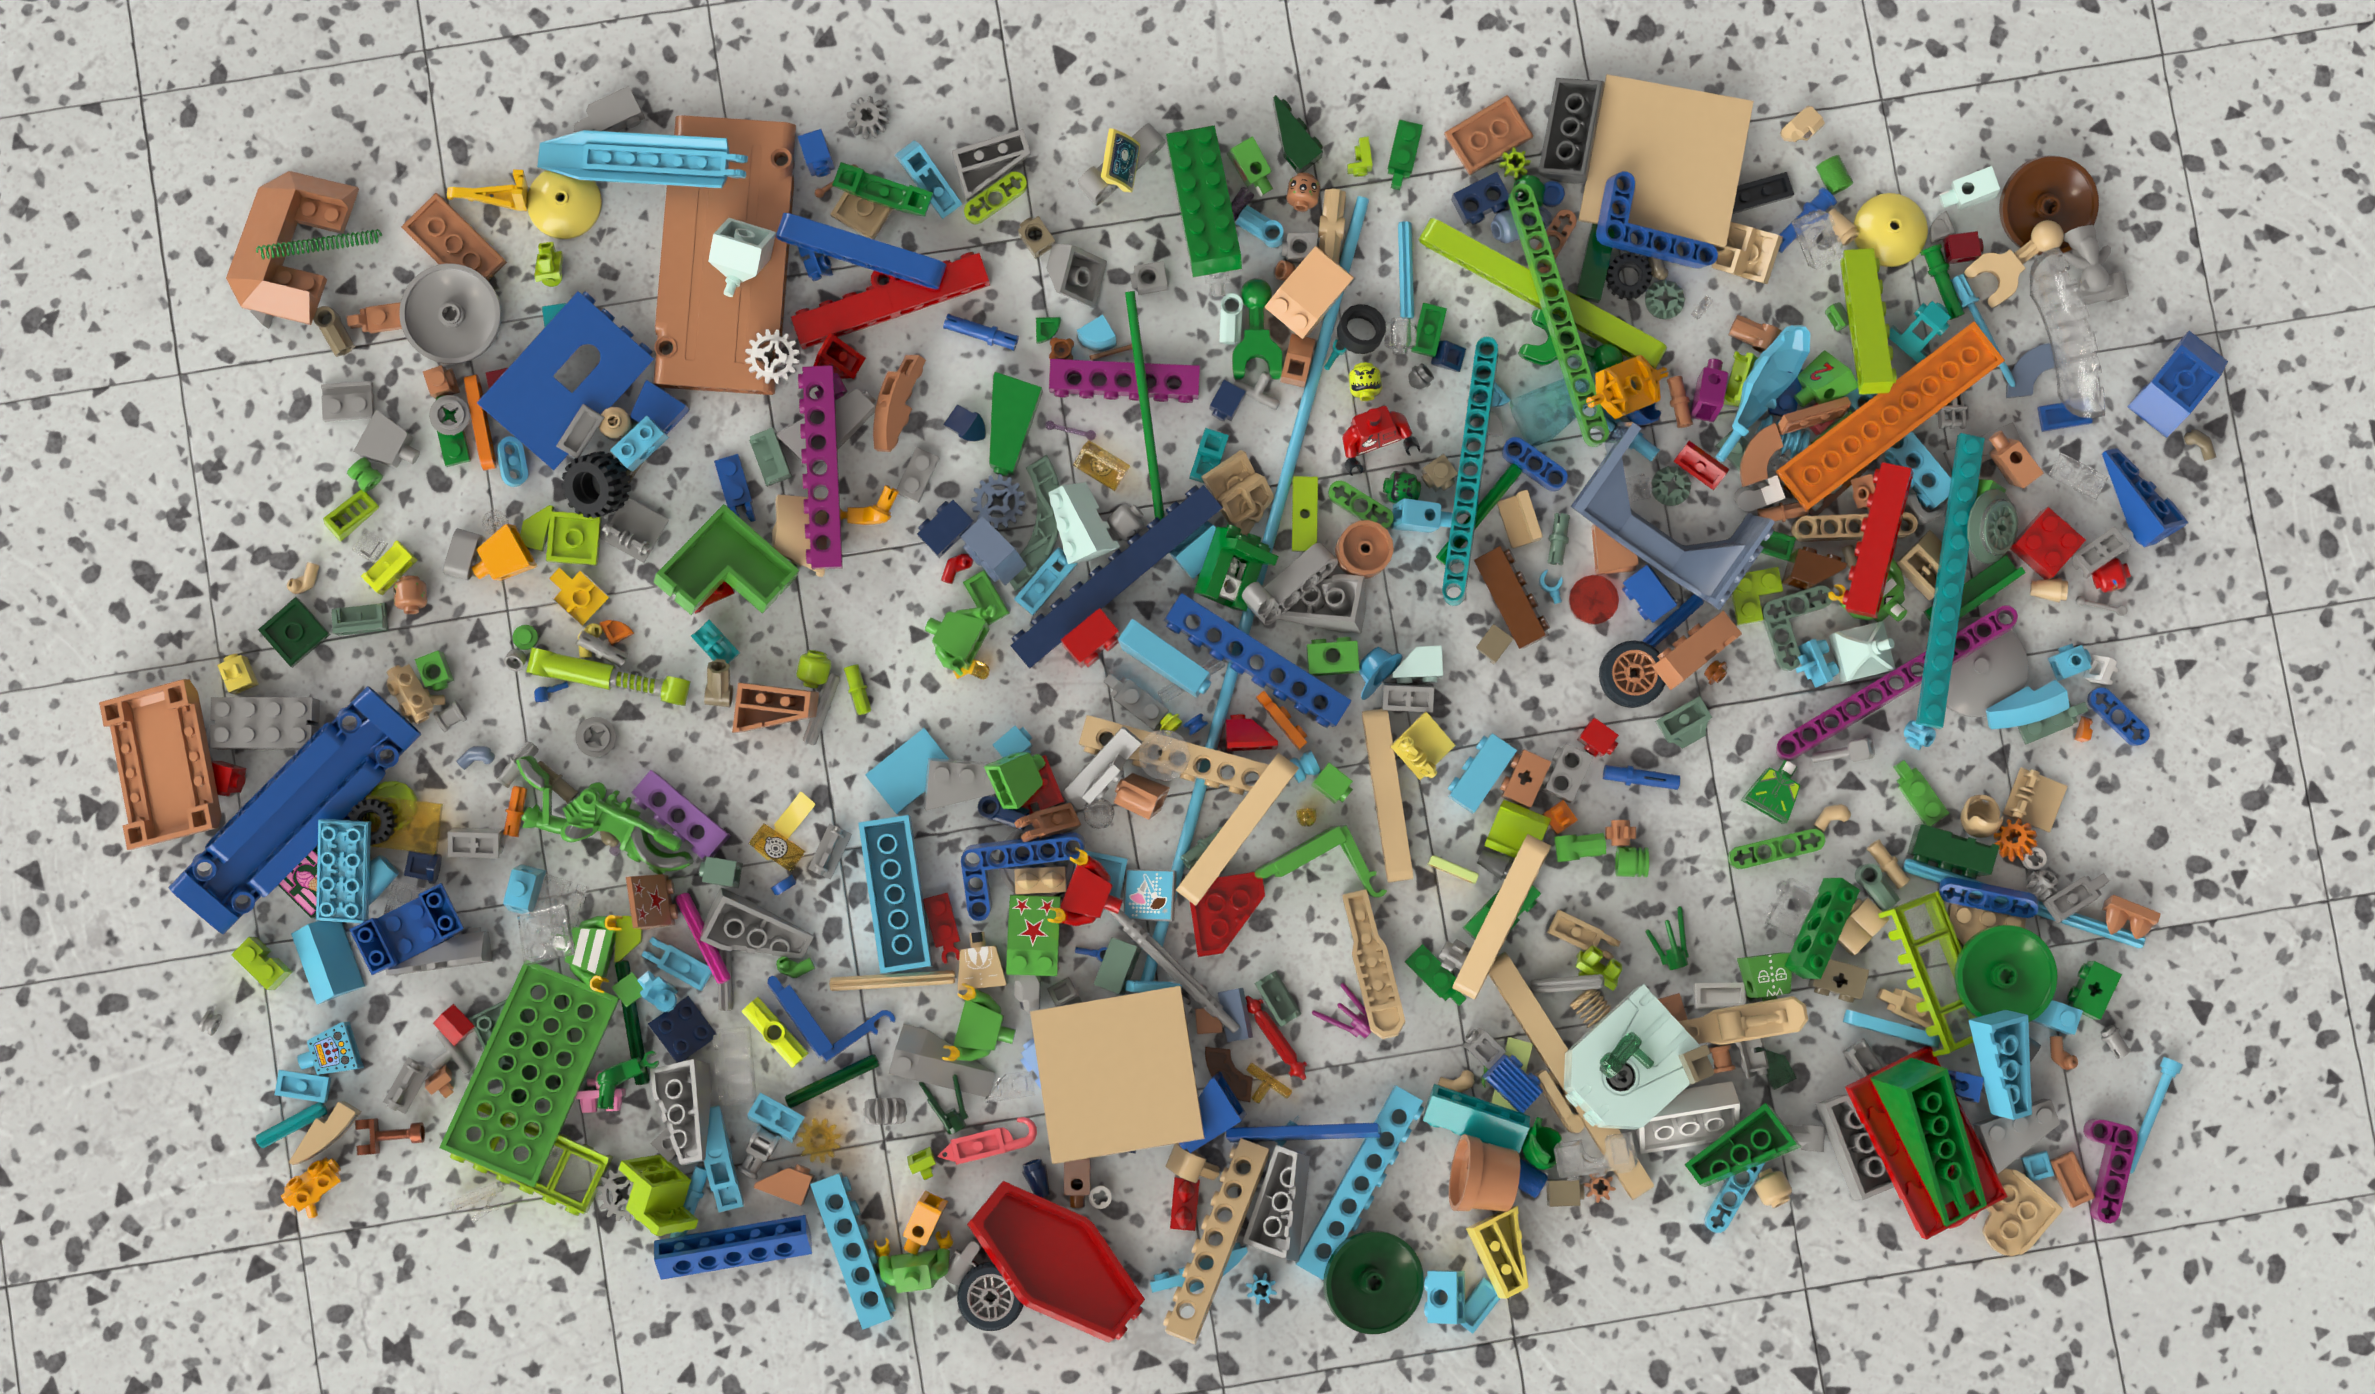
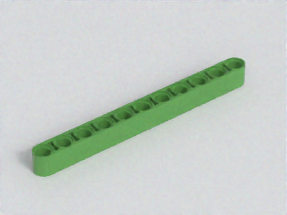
M1524 183L1518 184L1509 194L1508 203L1583 440L1590 447H1598L1609 436L1607 422L1600 404L1593 407L1594 416H1586L1583 412L1584 405L1594 402L1586 403V399L1596 395V388L1534 192L1529 185ZM1515 193H1524L1527 197V201H1517L1515 198ZM1522 217H1532L1534 220V225H1525L1522 221ZM1536 239L1540 241L1542 248L1540 250L1533 249L1530 245V240ZM1545 263L1549 267V273H1541L1537 265ZM1553 287L1557 292V296L1549 297L1545 293V288ZM1554 310L1561 311L1564 314V320H1555L1552 312ZM1568 334L1572 339V343L1570 345L1563 344L1560 340V335ZM1568 358H1576L1579 362V368H1571L1567 362ZM1577 381L1584 382L1587 386L1586 392L1581 393L1577 391L1575 383ZM1591 429H1598L1601 432V440H1594L1591 437Z

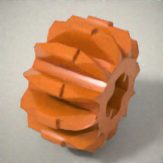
M2018 818L2015 824H2012V821L2008 819V826L2004 827L2001 825L1999 828L2001 833L1994 834L1993 837L1997 841L1995 844L2000 845L1999 854L2002 858L2008 856L2009 860L2013 862L2016 856H2018L2020 861H2024L2023 854L2026 853L2032 856L2033 851L2031 848L2038 845L2037 841L2034 840L2037 837V833L2035 830H2031L2032 826L2028 822L2023 825L2022 820ZM2018 837V842L2013 843V838Z

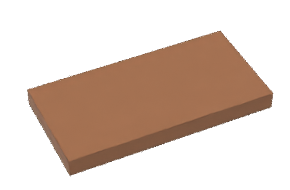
M437 193L401 226L438 264H460L480 273L489 281L507 263Z

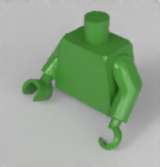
M992 604L988 608L977 607L957 610L956 612L949 611L942 622L934 618H930L927 621L925 631L935 635L932 643L935 647V654L943 667L955 671L959 676L963 674L960 670L962 667L969 670L990 630L987 622L983 619L996 615L997 607Z

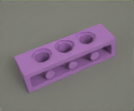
M650 770L631 792L636 797L634 802L644 810L650 808L655 813L653 818L663 826L669 824L674 829L672 834L681 838L683 843L685 840L689 841L693 845L691 850L702 859L705 856L713 857L731 836L653 770ZM660 793H664L666 803L662 807H657L654 802L655 797ZM679 809L684 810L686 814L684 821L676 823L673 817L674 813ZM699 825L703 826L705 830L704 836L701 839H695L693 837V829Z

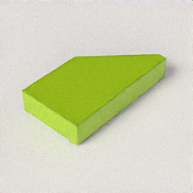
M548 505L523 521L520 536L527 548L544 551L549 531L550 511H554V506Z
M622 916V919H617L616 926L622 928V930L616 931L614 962L622 961L627 954L642 942L643 929L633 928L631 916Z

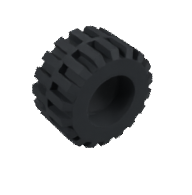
M605 451L593 452L573 459L565 467L567 472L562 474L564 483H561L562 489L565 490L563 496L569 500V507H574L575 513L578 515L583 514V517L597 518L618 511V509L625 505L624 502L628 501L629 495L627 492L631 491V486L628 485V481H631L630 475H626L625 471H627V468L621 465L618 458H614V454H605ZM593 475L599 482L600 494L595 490L593 486Z

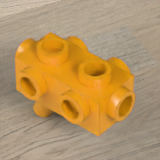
M325 1157L322 1160L315 1161L302 1175L295 1176L288 1181L281 1198L288 1207L294 1206L298 1212L305 1208L308 1218H315L318 1216L315 1203L321 1199L323 1194L341 1182L339 1171H341L340 1166L333 1158L329 1160Z

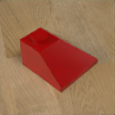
M1245 714L1230 715L1231 719H1226L1227 752L1276 750L1278 748V740L1251 718L1246 719Z

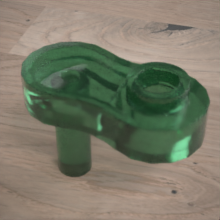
M1630 1032L1619 1041L1612 1052L1606 1053L1601 1058L1599 1070L1607 1078H1611L1623 1068L1631 1056H1634L1646 1069L1651 1068L1654 1061L1639 1048L1642 1043L1641 1038L1634 1032Z

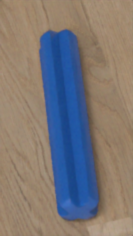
M1695 594L1692 595L1644 638L1642 642L1650 644L1655 648L1704 604L1703 599Z

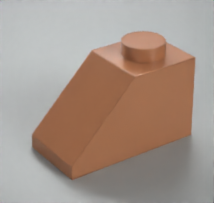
M796 1164L795 1168L789 1167L756 1182L754 1188L802 1206L805 1203L811 1187L810 1184H812L815 1175L810 1174L811 1169Z

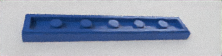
M1377 1123L1230 1128L1226 1131V1138L1230 1143L1239 1142L1240 1138L1250 1142L1381 1137V1128Z

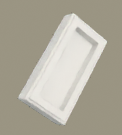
M1743 982L1694 983L1695 1009L1728 1008L1746 1004V990Z

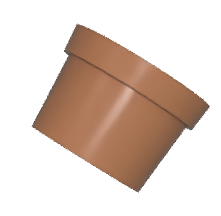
M1466 1134L1462 1135L1456 1146L1450 1171L1449 1202L1453 1211L1467 1212L1471 1209L1508 1212L1513 1206L1519 1185L1520 1157L1518 1152L1484 1143L1477 1137Z

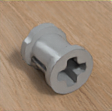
M456 700L452 702V706L441 712L436 711L433 713L438 725L444 732H447L448 728L457 722L467 720L463 709Z

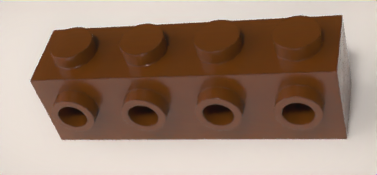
M1499 546L1474 559L1518 648L1524 649L1549 636L1547 630L1550 629V626L1544 615L1539 616L1536 607L1539 605L1532 593L1528 594L1524 585L1527 584V581L1521 571H1516L1513 565L1516 560L1509 548L1505 550L1503 546Z

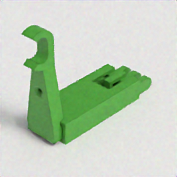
M1347 825L1331 826L1255 870L1257 878H1268L1273 874L1275 877H1283L1340 845L1364 888L1367 889L1368 895L1378 898L1387 892L1384 889H1380L1378 892L1373 890L1369 880L1372 876H1376L1377 871L1368 870Z

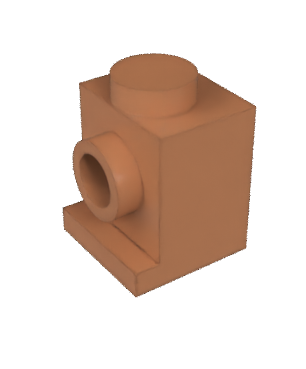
M440 365L423 371L429 393L433 398L436 399V397L460 393L452 368L447 370Z

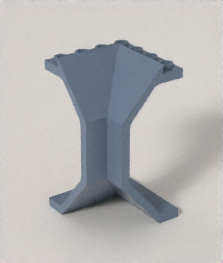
M1618 422L1604 442L1607 455L1571 507L1608 536L1661 573L1718 610H1721L1764 549L1760 543L1762 540L1767 541L1774 531L1772 526L1775 521L1755 516L1748 512L1729 539L1692 545L1678 543L1639 516L1630 507L1622 456L1641 428L1632 422Z

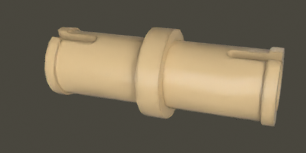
M1880 839L1867 847V851L1871 853L1880 865L1881 871L1888 875L1897 889L1910 881V878L1898 865V859L1895 856H1891Z

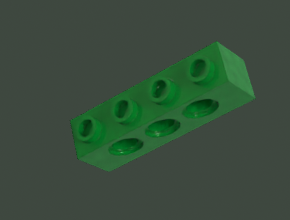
M1823 878L1784 967L1802 979L1822 978L1860 889L1843 878Z

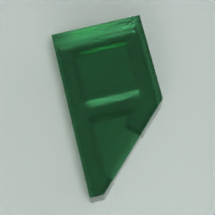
M1760 1047L1755 1048L1756 1052H1766L1769 1068L1767 1069L1768 1074L1765 1075L1773 1090L1797 1079L1786 1056Z

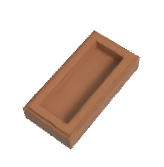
M2073 1151L2050 1160L2055 1177L2070 1208L2095 1198Z

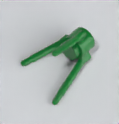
M1681 906L1677 908L1681 948L1676 944L1669 920H1665L1671 948L1665 950L1667 955L1664 954L1649 929L1645 931L1660 956L1662 965L1667 964L1669 970L1679 969L1688 965L1687 958L1689 954L1686 947L1684 917Z

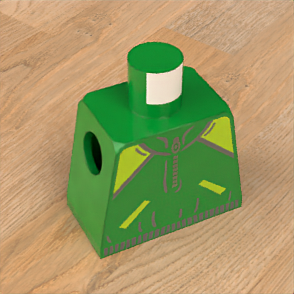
M1784 760L1778 771L1770 767L1765 769L1742 797L1741 801L1781 824L1787 823L1800 789V784L1791 779L1797 766Z

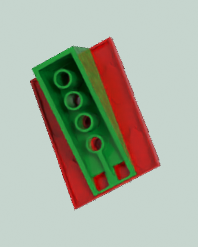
M1928 1046L1845 1086L1861 1123L1864 1124L1877 1154L1881 1157L1915 1229L1919 1232L1921 1238L1926 1240L2008 1197L1954 1093L1948 1069L1941 1067L1937 1057L1933 1056L1932 1048Z

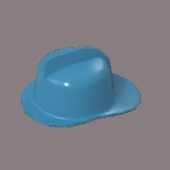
M1376 647L1363 657L1359 665V673L1366 683L1361 693L1362 700L1369 698L1381 683L1397 669L1402 661L1401 653L1392 655L1381 647Z

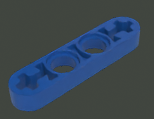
M1955 877L1944 878L1939 884L1940 896L1943 901L2021 918H2031L2038 912V899L2029 892ZM1950 887H1953V888H1954V889L1952 890V893H1951V892H1947V890H1949ZM1962 889H1965L1964 896L1961 895ZM1973 891H1979L1983 896L1979 899H1973L1969 894ZM2004 896L2008 899V902L1998 904L1994 899ZM2026 903H2030L2027 908L2023 907Z

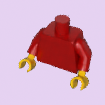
M1075 848L1080 852V856L1078 859L1070 857V860L1077 864L1060 908L1051 907L1049 909L1056 912L1055 919L1048 918V921L1080 926L1091 924L1096 918H1101L1104 909L1118 914L1123 900L1110 895L1113 885L1110 883L1111 876L1099 861L1087 855L1084 850Z

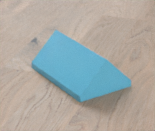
M317 921L291 933L317 1005L365 987L342 922Z

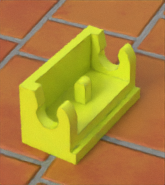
M397 540L361 577L376 593L383 596L418 560Z

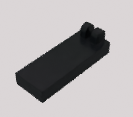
M1787 172L1738 185L1732 214L1793 197L1794 192Z

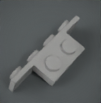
M1122 727L1063 790L1061 795L1079 811L1087 802L1090 804L1095 798L1100 800L1109 789L1107 785L1111 781L1116 783L1123 775L1124 771L1122 768L1126 760L1142 744V741L1126 727Z

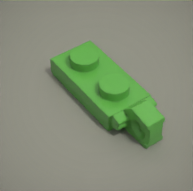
M1905 760L1893 766L1900 776L1896 780L1899 784L1898 788L1924 825L1932 826L1949 814L1917 768L1911 770Z

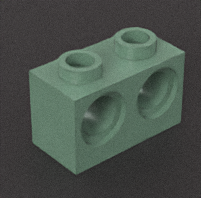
M706 857L705 862H701L699 876L703 877L702 882L739 888L743 863Z

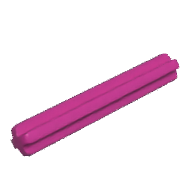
M680 894L676 897V902L718 984L727 982L731 976L717 948L700 940L704 922L690 894Z

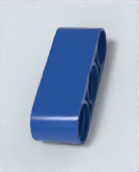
M1512 437L1504 444L1502 448L1503 458L1508 463L1517 465L1525 475L1545 489L1556 492L1565 485L1568 477L1566 470L1519 437ZM1512 444L1517 445L1520 448V454L1517 456L1511 455L1508 451V446ZM1530 459H1537L1541 464V468L1538 470L1531 469L1528 461ZM1549 474H1558L1561 477V483H1551Z

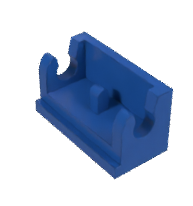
M1948 1070L1950 1080L1956 1081L1955 1095L1962 1097L1964 1101L1979 1103L1984 1077Z

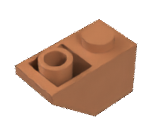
M1291 334L1280 382L1305 387L1316 339L1309 337L1302 339L1296 334Z

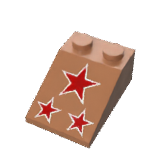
M668 875L626 877L633 928L647 930L675 925L674 919H678V910L676 904H672L671 894H674V884L672 879H668Z

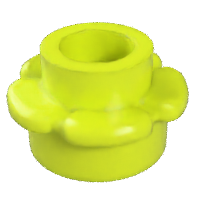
M1167 714L1160 721L1162 725L1160 730L1164 731L1168 736L1174 733L1183 723L1179 719V714Z

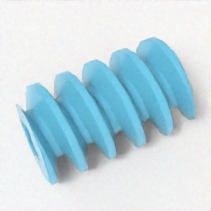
M1769 415L1765 420L1761 421L1756 434L1763 428L1773 424V416ZM1778 419V420L1775 422L1776 425H1778V423L1780 422L1781 419ZM1801 430L1780 435L1783 443L1781 454L1790 449V458H1793L1797 453L1806 449L1810 441V431L1806 430L1802 435Z

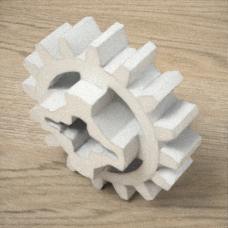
M766 329V336L762 337L761 334L757 333L758 340L756 342L754 340L749 341L753 347L752 349L745 350L748 355H751L750 358L745 359L746 364L753 365L749 368L750 373L758 372L756 374L757 380L765 377L766 384H769L771 379H774L775 383L779 384L780 377L787 381L789 380L788 372L795 374L796 371L792 366L799 365L800 362L794 356L800 353L799 350L792 349L796 342H788L789 334L786 333L783 337H780L779 330L776 329L774 335H771L769 329ZM770 341V345L764 349L759 348L763 343ZM780 343L787 347L789 355L781 352ZM775 347V353L779 358L774 359L770 367V362L766 355H771ZM756 358L763 360L765 363L764 371L757 365ZM780 365H786V367L783 370L775 373V369L777 367H779Z

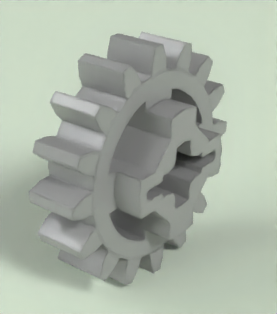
M611 1169L608 1171L609 1178L601 1177L602 1182L605 1184L604 1186H597V1190L602 1191V1195L596 1197V1200H603L604 1204L600 1206V1209L607 1208L609 1210L606 1215L607 1217L616 1214V1221H620L623 1216H625L626 1221H631V1213L619 1210L629 1200V1197L620 1201L622 1196L620 1189L622 1190L630 1186L627 1192L630 1196L634 1182L627 1180L625 1183L616 1181V1178L625 1175L620 1170H617L618 1173ZM609 1190L612 1192V1197H613V1201H612V1202H610V1200H609V1196H608V1191H609Z

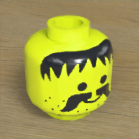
M1372 363L1356 364L1354 369L1349 372L1350 392L1354 397L1360 398L1361 401H1371L1381 392V373Z

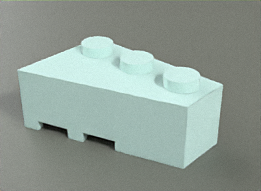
M1086 482L1062 485L1048 492L1068 564L1091 561L1120 547L1118 542L1113 541L1107 531L1110 528L1107 521H1102L1097 512L1099 506Z

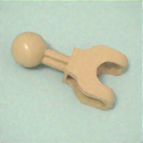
M2042 221L2033 228L2031 240L2013 253L2010 249L2004 254L1985 253L1968 266L1964 274L1970 279L1983 272L1992 273L1996 276L1998 289L1988 298L1989 306L1995 308L2016 292L2019 274L2026 269L2023 264L2040 251L2052 252L2061 246L2064 239L2063 230L2054 221Z

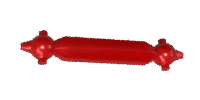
M1249 995L1246 996L1248 1014H1254L1255 1022L1284 1063L1291 1066L1290 1072H1288L1290 1077L1294 1075L1305 1080V1067L1307 1063L1305 1061H1297L1295 1051L1269 1014L1261 1010V1004L1264 1003L1262 999L1257 1000Z

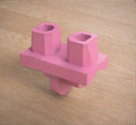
M602 1071L596 1072V1079L599 1073H601ZM587 1079V1086H596L597 1090L579 1091L576 1099H580L582 1113L597 1112V1098H599L600 1085H598L596 1079ZM626 1088L615 1089L614 1109H609L608 1107L606 1111L621 1110L622 1096H626Z

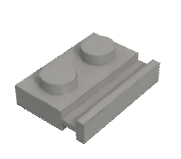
M373 382L322 384L323 421L371 419L375 412Z

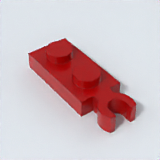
M948 892L924 898L923 901L935 947L943 946L944 949L941 955L944 964L948 963L947 954L949 952H954L957 960H959L960 951L955 948L954 943L961 940Z

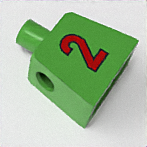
M1824 350L1798 375V380L1803 389L1795 394L1794 398L1801 407L1806 406L1812 400L1818 404H1823L1842 398L1857 389L1858 383L1851 369Z

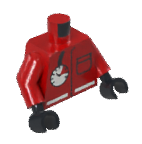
M1387 406L1369 409L1367 412L1352 418L1351 426L1342 437L1345 456L1348 458L1345 462V468L1351 476H1353L1352 469L1354 467H1357L1360 474L1363 472V466L1356 456L1401 441L1402 439H1405L1403 446L1409 456L1411 455L1409 452L1411 446H1416L1420 452L1418 440L1416 437L1411 436L1413 433L1406 417L1402 413L1389 411Z

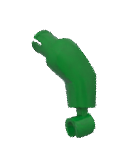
M648 1051L644 1055V1060H641L639 1057L611 1066L599 1073L596 1082L600 1085L597 1108L608 1109L609 1107V1109H614L615 1087L626 1080L644 1073L646 1066L656 1068L659 1065V1061L648 1063V1058L656 1055V1052Z

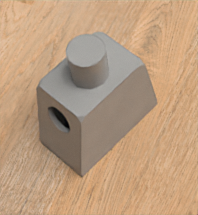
M378 410L374 412L353 451L361 457H366L367 459L395 468L399 466L402 459L414 464L420 454V451L410 446L413 437Z

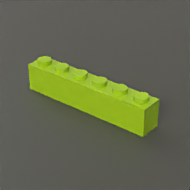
M1874 248L1844 250L1840 260L1859 395L1889 393L1893 383H1896L1897 375L1896 369L1891 366L1893 348L1888 346L1890 328L1888 323L1885 324L1884 316H1886V303L1881 300L1883 282L1881 279L1878 280V272L1880 270L1879 258H1875Z

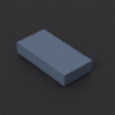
M1238 988L1218 992L1219 1002L1223 1006L1222 1009L1240 1026L1235 1033H1232L1224 1025L1227 1042L1253 1038L1244 989Z

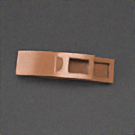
M905 355L898 371H888L879 392L874 415L873 441L874 449L877 451L891 452L898 443V437L903 427L909 421V414L912 408L905 403L911 397L912 388L916 380L921 376L926 362L920 355Z

